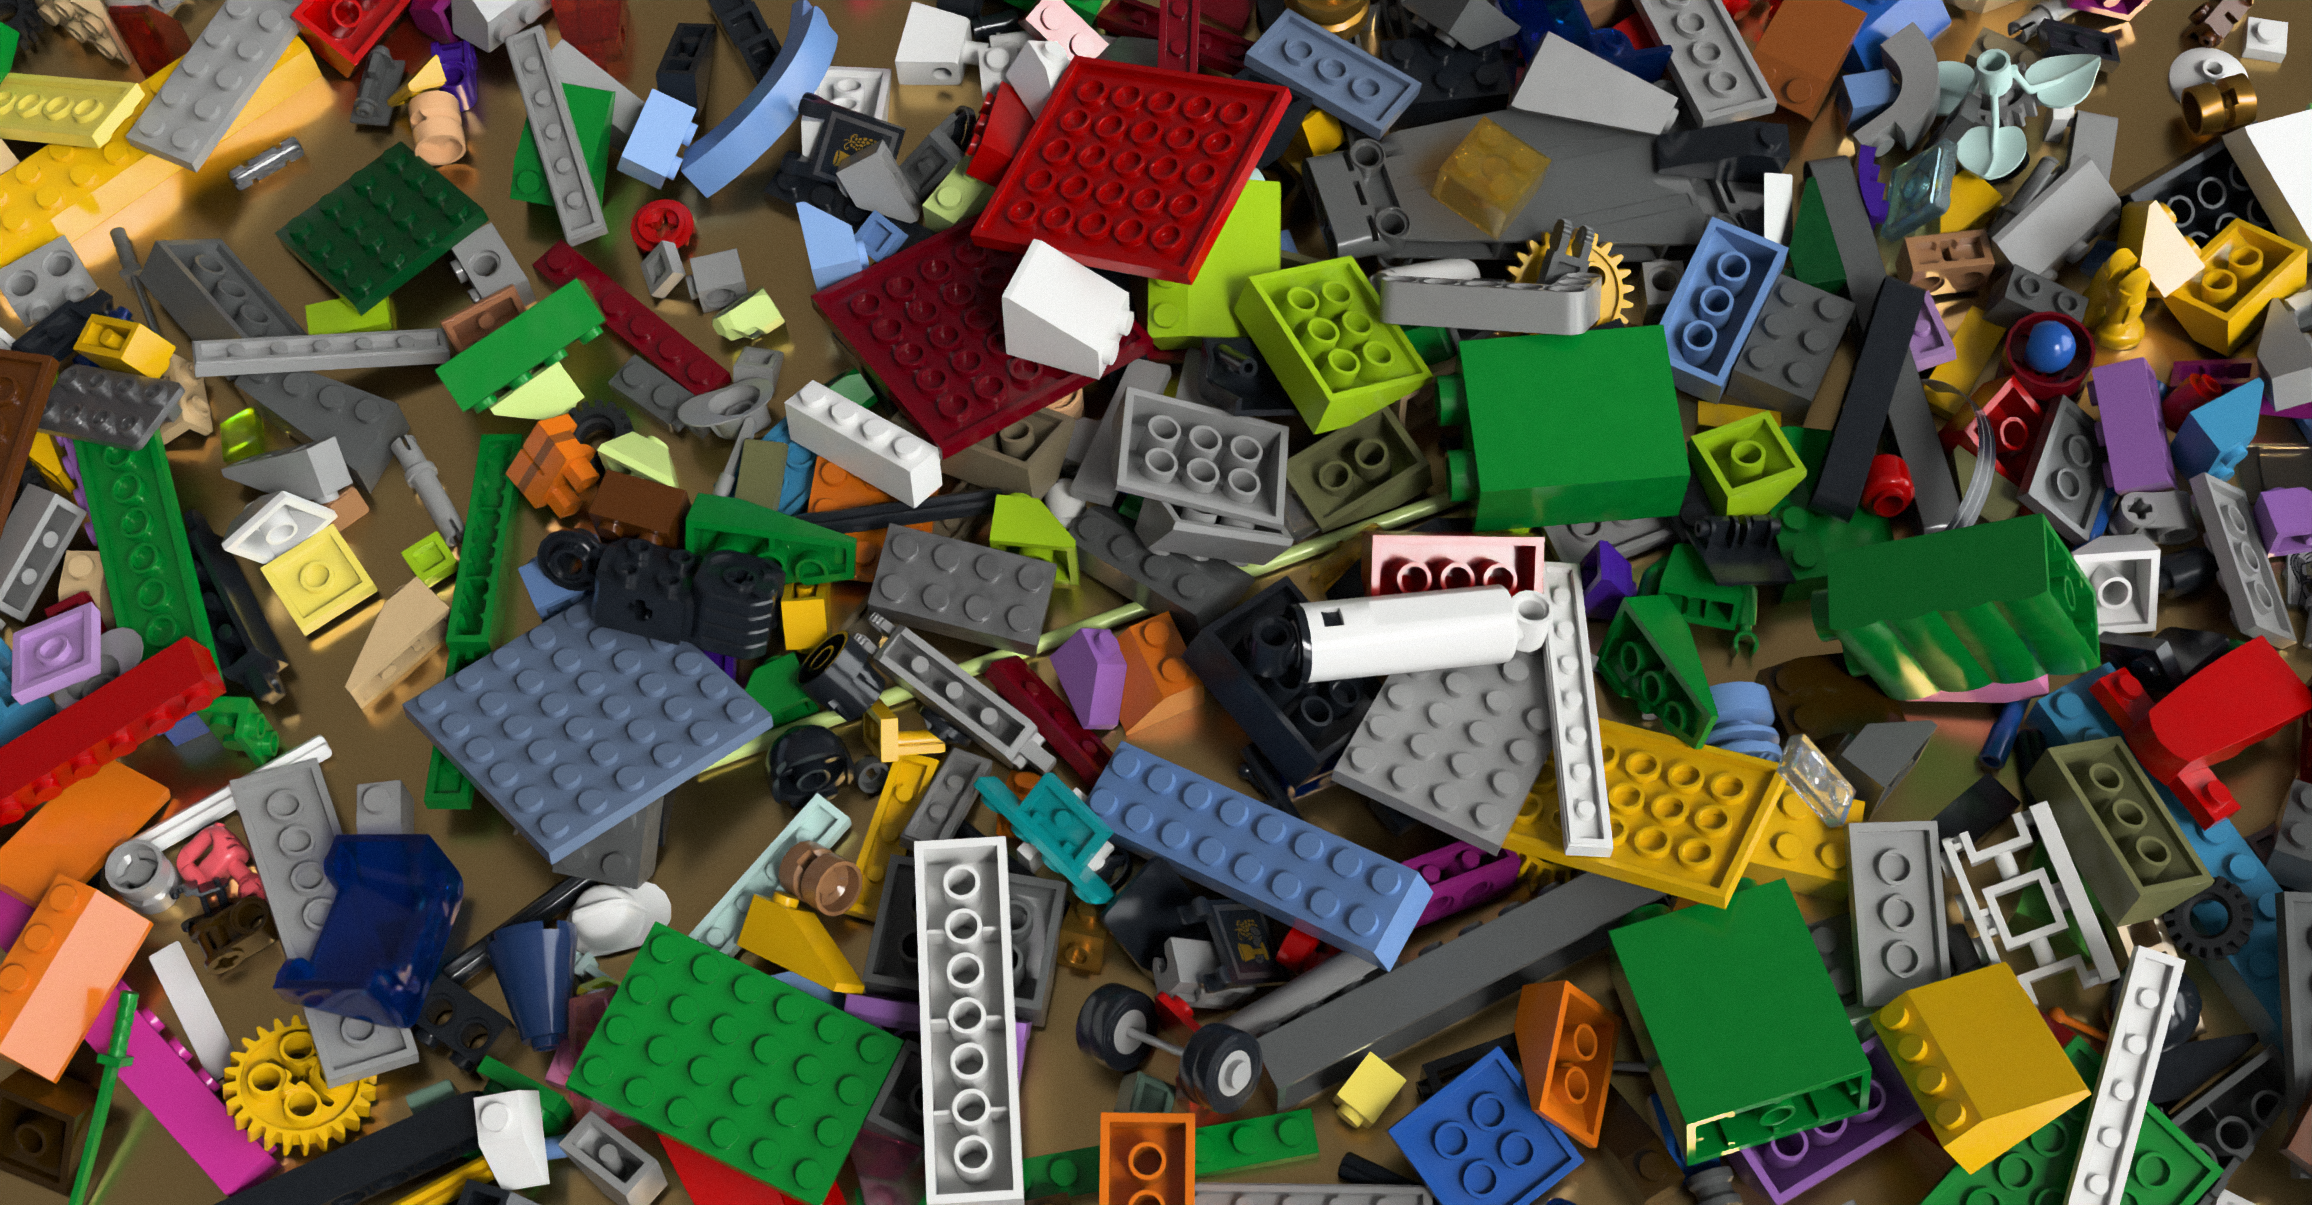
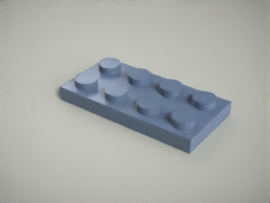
M1289 8L1247 51L1244 60L1245 66L1313 98L1312 104L1378 141L1419 95L1422 85L1421 82Z

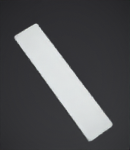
M175 941L149 956V960L203 1068L218 1081L224 1077V1068L232 1067L230 1065V1054L235 1052L180 942Z

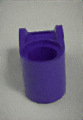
M464 39L460 42L440 44L438 41L431 42L432 57L436 54L438 55L446 78L445 84L439 88V91H445L454 95L459 101L460 112L469 110L476 104L478 99L476 78L478 64L474 45Z

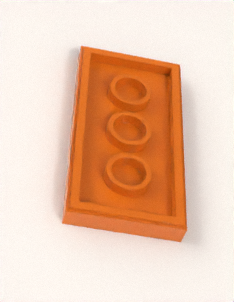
M114 759L101 767L94 776L81 779L64 789L60 796L48 801L0 848V890L36 910L59 873L86 884L106 864L113 850L124 842L129 841L171 798L169 788Z

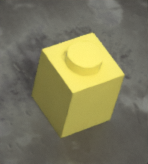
M1370 1051L1332 1101L1339 1106L1336 1110L1337 1114L1348 1124L1355 1128L1362 1124L1365 1128L1369 1129L1407 1080Z

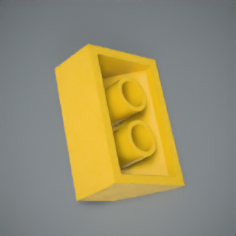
M2236 218L2201 249L2199 259L2205 265V268L2167 297L2161 299L2194 341L2225 356H2229L2266 322L2271 299L2278 297L2284 305L2285 299L2298 293L2306 285L2307 248Z

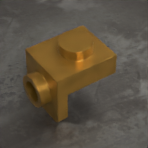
M1073 896L1060 929L1057 962L1059 964L1092 972H1100L1103 963L1104 947L1110 934L1101 923L1100 915L1108 904H1089L1079 897Z

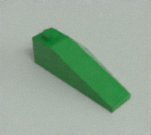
M703 493L697 494L686 517L685 550L695 555L704 557L716 551L733 550L769 559L778 564L786 573L785 584L801 582L807 586L850 580L855 577L857 538L739 498Z
M1666 594L1624 597L1596 655L1599 657L1596 667L1614 692L1621 697H1631L1638 702L1637 708L1643 713L1656 715L1662 720L1663 727L1693 749H1702L1719 715L1687 621Z

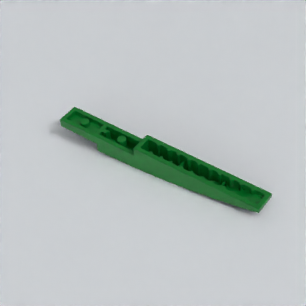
M481 434L445 641L449 649L445 679L502 646L519 489L505 473L520 449H523L524 438L522 434ZM433 745L424 795V803L427 809H471L475 786Z

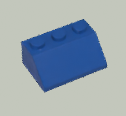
M1842 0V2L1868 13L1841 68L1850 75L1887 69L1882 62L1880 44L1912 22L1918 26L1931 43L1952 22L1943 1Z

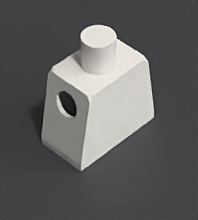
M912 2L895 59L898 82L902 85H958L963 80L967 64L979 66L978 49L991 48V45L989 43L973 41L971 23L967 17L918 2Z

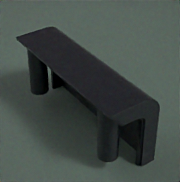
M1251 337L1202 338L1198 389L1203 399L1233 416L1301 415Z

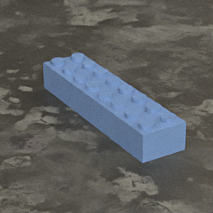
M1122 740L1085 801V804L1114 831L1107 841L1147 860H1150L1153 856L1161 857L1169 863L1177 874L1388 972L1391 971L1434 893L1416 870Z

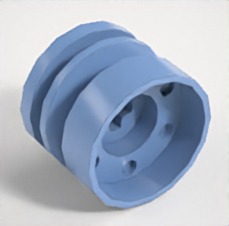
M1742 681L1710 686L1709 688L1719 717L1705 744L1783 764L1785 759L1783 751L1778 745L1780 742L1779 734L1775 728L1770 727L1774 722L1775 715L1768 689L1764 685L1755 682Z

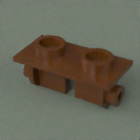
M2210 0L2205 2L2190 14L2188 19L2191 23L2181 36L2184 38L2194 32L2199 37V43L2203 47L2211 48L2212 46H2218L2234 27L2232 23L2234 24L2241 19L2253 5L2254 0Z

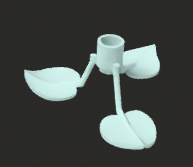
M1990 49L1983 52L1978 57L1977 66L1974 67V70L1969 65L1961 62H1938L1941 96L1936 116H1948L1968 92L1975 94L1978 85L1984 93L1990 96L1991 128L1986 126L1971 128L1956 145V156L1962 168L1979 179L1993 180L2011 173L2024 159L2027 151V141L2022 129L2017 126L1999 128L1998 97L2004 95L2010 89L2013 82L2012 78L2015 79L2027 94L2037 93V99L2041 105L2056 109L2069 108L2082 102L2091 92L2101 64L2100 55L2070 54L2045 58L2032 64L2026 70L2025 79L2019 73L2018 66L2016 64L2011 65L2008 53L2001 49Z

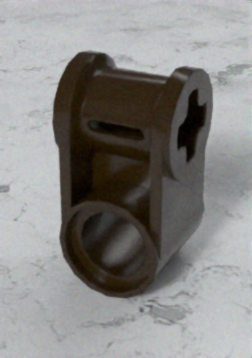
M257 896L241 898L235 904L214 916L201 920L189 931L192 942L199 944L206 958L204 967L207 973L211 975L221 974L235 968L246 958L274 944L279 939L268 904ZM264 915L261 923L257 927L250 929L252 921L257 916Z

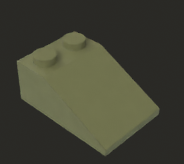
M1389 406L1348 427L1334 431L1287 460L1286 480L1322 532L1398 507L1433 486L1430 463Z

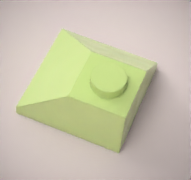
M543 362L529 371L534 378L523 386L512 391L508 385L494 395L498 402L490 406L489 409L494 415L545 420L568 414L569 410L576 407L577 402L584 398V395L559 362L550 368H547Z
M632 431L602 443L597 450L605 471L609 469L680 489L675 467L669 454V448L664 442L654 436L645 438Z

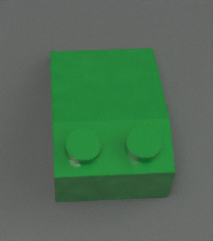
M561 82L602 210L616 92ZM527 115L514 158L510 199L556 207Z

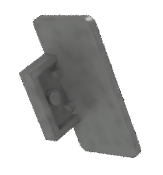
M74 364L59 375L58 382L51 389L37 432L139 451L146 445L163 421L174 423L183 410L177 402L185 393V389L179 382Z

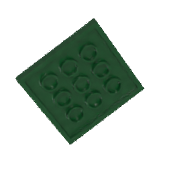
M400 141L393 147L385 150L381 156L362 170L355 172L336 189L322 196L318 202L306 211L291 219L275 234L284 247L362 316L489 221V218L482 207L420 156H415V152Z

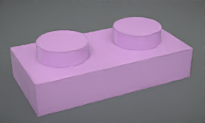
M1929 290L1926 291L1909 344L1918 372L1957 359L1954 344Z

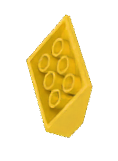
M2006 961L1907 990L1869 1016L1871 1023L1940 1144L1970 1175L2091 1095L2088 1087Z

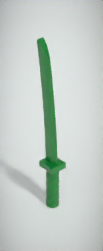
M120 991L107 1053H98L96 1063L104 1064L105 1068L68 1205H83L119 1068L132 1066L134 1057L128 1056L126 1053L139 998L138 992Z

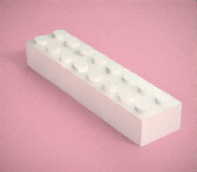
M1006 836L914 841L927 1205H1025Z

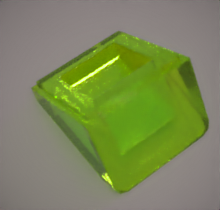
M254 406L246 408L220 424L224 462L265 453L263 420Z

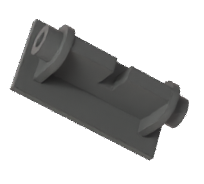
M377 45L373 50L369 51L349 120L350 123L377 126L389 125L393 107L388 106L387 100L399 88L406 62L403 60H393L390 50L385 46Z

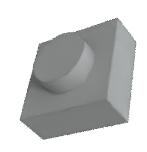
M661 240L640 264L649 292L654 297L665 298L686 275L674 242Z

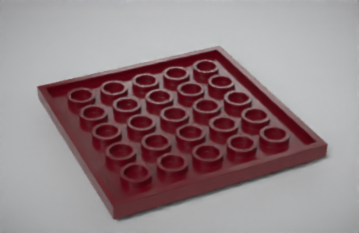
M982 212L811 295L812 308L923 438L938 448L939 456L942 460L1098 380L1006 354L1002 295L1024 255L974 245L970 233ZM1135 319L1129 335H1123L1119 341L1118 355L1114 364L1106 366L1101 378L1154 350L1153 338Z

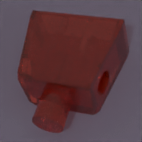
M550 0L562 39L606 73L608 72L607 63L621 61L625 58L630 21V9L627 0Z

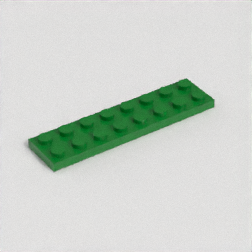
M160 428L156 430L146 445L139 451L73 439L117 628L133 629L141 636L144 649L139 664L188 636L210 650L223 681Z

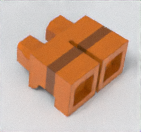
M569 414L538 421L523 444V449H520L505 473L535 509L549 505L559 518L574 515L583 504L572 490L573 488L578 493L587 491L600 478L599 473L590 463L597 451L590 445L579 443L573 435L577 424Z

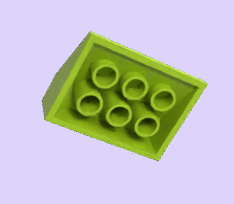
M1248 180L1192 285L1148 278V334L1153 338V344L1160 350L1189 349V347L1201 348L1203 337H1250L1235 314L1234 308L1249 276L1281 270L1280 182Z
M1352 255L1253 275L1247 278L1234 312L1314 435L1348 427L1432 382L1433 374L1399 324H1389L1380 321V296Z

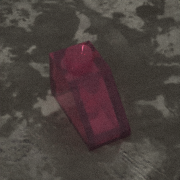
M861 1128L849 1152V1157L864 1204L918 1205L926 1194L925 1149Z

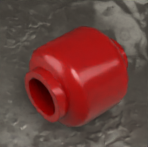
M1874 455L1860 498V504L1867 512L1882 517L1895 516L1910 505L1915 496L1914 483L1909 467L1902 458L1896 455Z

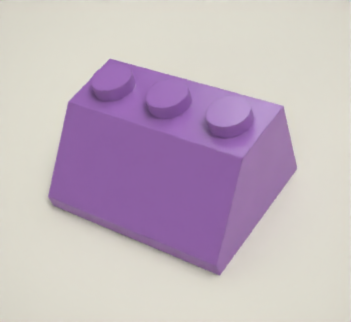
M2144 357L2091 368L2093 381L2087 382V391L2091 405L2099 406L2101 421L2095 422V432L2099 446L2107 447L2109 462L2103 463V473L2107 487H2114L2115 492L2120 497L2136 491L2167 492L2178 490L2156 374Z

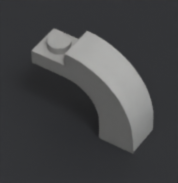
M1914 22L1880 44L1883 65L1889 69V72L1897 79L1902 88L1898 98L1890 108L1852 134L1857 155L1862 144L1876 147L1875 156L1880 157L1886 154L1896 141H1899L1908 151L1924 137L1934 122L1941 96L1938 62L1929 39Z

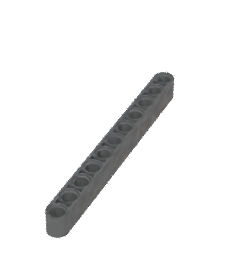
M1847 155L1805 161L1803 165L1804 186L1807 178H1816L1847 276L1841 298L1857 304L1849 325V331L1857 353L1876 294L1887 274ZM1909 346L1881 433L1888 454L1902 458L1909 467L1914 483L1915 496L1905 510L1913 536H1920L1944 531L1960 506V501Z

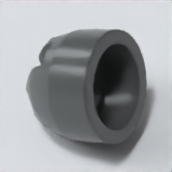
M864 755L863 758L854 763L856 768L854 780L861 790L867 793H875L884 788L890 771L885 762H880L875 755ZM873 768L876 774L869 778L866 772Z

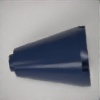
M557 920L558 929H544L543 921L515 924L493 932L494 940L488 937L485 939L486 951L523 1045L532 1046V1051L545 1052L559 1048L560 1041L566 1039L569 1034L578 933L575 924L568 921Z

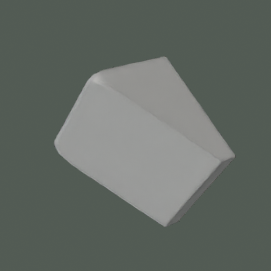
M745 346L733 365V383L745 379L763 378L773 384L775 391L784 352Z

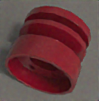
M2054 311L2032 313L2019 319L2010 329L1994 380L2014 375L2045 414L2051 399L2062 394L2077 405L2080 402L2096 355L2093 337L2082 323L2069 315ZM2044 320L2058 321L2067 326L2074 336L2076 343L2075 356L2070 364L2054 373H2039L2030 368L2023 358L2033 326Z

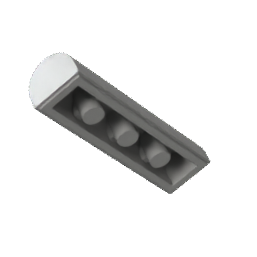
M1342 950L1221 1021V1023L1246 1031L1256 1038V1034L1270 1024L1279 1022L1283 1026L1297 1019V1013L1312 1003L1321 1002L1323 1006L1337 999L1338 992L1352 983L1361 982L1364 985L1378 978V973L1382 969Z

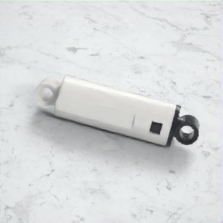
M1500 584L1290 604L1286 606L1284 617L1267 615L1255 621L1251 630L1246 655L1247 664L1254 673L1268 678L1281 676L1288 670L1295 684L1500 664L1511 661L1516 650L1531 652L1543 645L1554 609L1550 599L1542 593L1525 590L1518 592L1511 598L1509 591Z

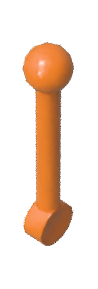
M2051 1007L2047 1012L2049 1017L2060 1024H2066L2106 1043L2108 1041V1033L2066 1015L2061 1007Z

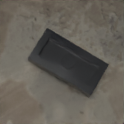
M2044 18L2037 27L2041 54L2044 58L2070 54L2100 55L2101 64L2099 70L2113 73L2121 63L2114 34Z

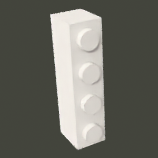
M812 380L784 402L789 435L792 441L915 509L943 485L939 450L936 446L822 384Z

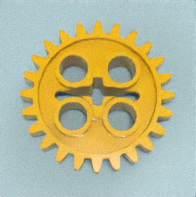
M1575 228L1571 234L1565 253L1572 256L1571 246L1579 228ZM1541 232V245L1530 239L1526 241L1530 251L1527 255L1518 251L1514 252L1520 264L1518 267L1505 266V269L1513 275L1512 281L1506 282L1536 284L1546 251L1550 249L1549 239L1551 235L1548 232ZM1595 233L1588 261H1590L1589 267L1594 266L1599 274L1602 275L1600 319L1590 328L1621 318L1622 323L1627 324V318L1620 314L1621 308H1631L1633 303L1624 300L1623 294L1633 291L1634 286L1623 284L1622 279L1627 277L1631 271L1630 269H1618L1616 267L1623 259L1622 254L1608 256L1612 247L1611 242L1605 241L1598 247L1596 246L1598 234ZM1510 332V333H1511L1512 335L1516 336V335H1520V334L1525 333V332ZM1526 333L1525 336H1527V335H1539V334H1537V333Z
M293 1015L291 1026L284 1027L278 1018L274 1019V1031L270 1033L260 1026L256 1027L257 1041L255 1042L243 1037L241 1039L242 1052H231L230 1065L232 1067L224 1068V1082L226 1084L223 1085V1099L228 1100L226 1102L227 1116H235L234 1127L236 1131L249 1127L247 1130L248 1142L251 1143L263 1136L265 1151H269L278 1142L282 1143V1151L285 1156L289 1154L293 1145H299L303 1156H307L310 1144L317 1143L319 1148L325 1152L327 1151L328 1138L332 1136L338 1142L344 1143L345 1127L358 1131L360 1129L359 1116L369 1117L371 1103L369 1102L376 1099V1086L374 1085L377 1084V1075L327 1089L307 1025H301L298 1015ZM295 1053H303L307 1055L305 1058L302 1059H293L289 1057L290 1055ZM266 1084L273 1085L276 1087L270 1091H261L257 1089L258 1087ZM298 1110H309L312 1112L304 1117L293 1114Z

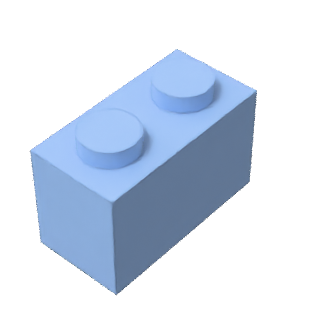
M652 88L616 170L660 190L666 178L674 181L683 161L682 158L676 156L681 144L689 147L698 127L697 124L691 122L696 109Z

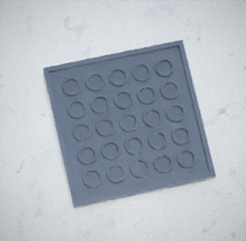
M595 593L402 704L406 717L551 865L773 727L772 715L693 643L681 641L679 645L595 625L591 617V606Z

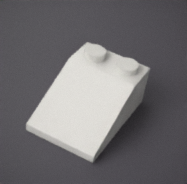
M829 66L814 94L830 103L888 122L892 69ZM802 115V155L812 160L825 119Z

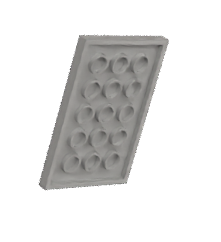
M1542 646L1531 652L1516 650L1511 661L1500 664L1389 675L1335 766L1331 780L1497 856L1553 750ZM1590 653L1592 672H1594L1599 657Z

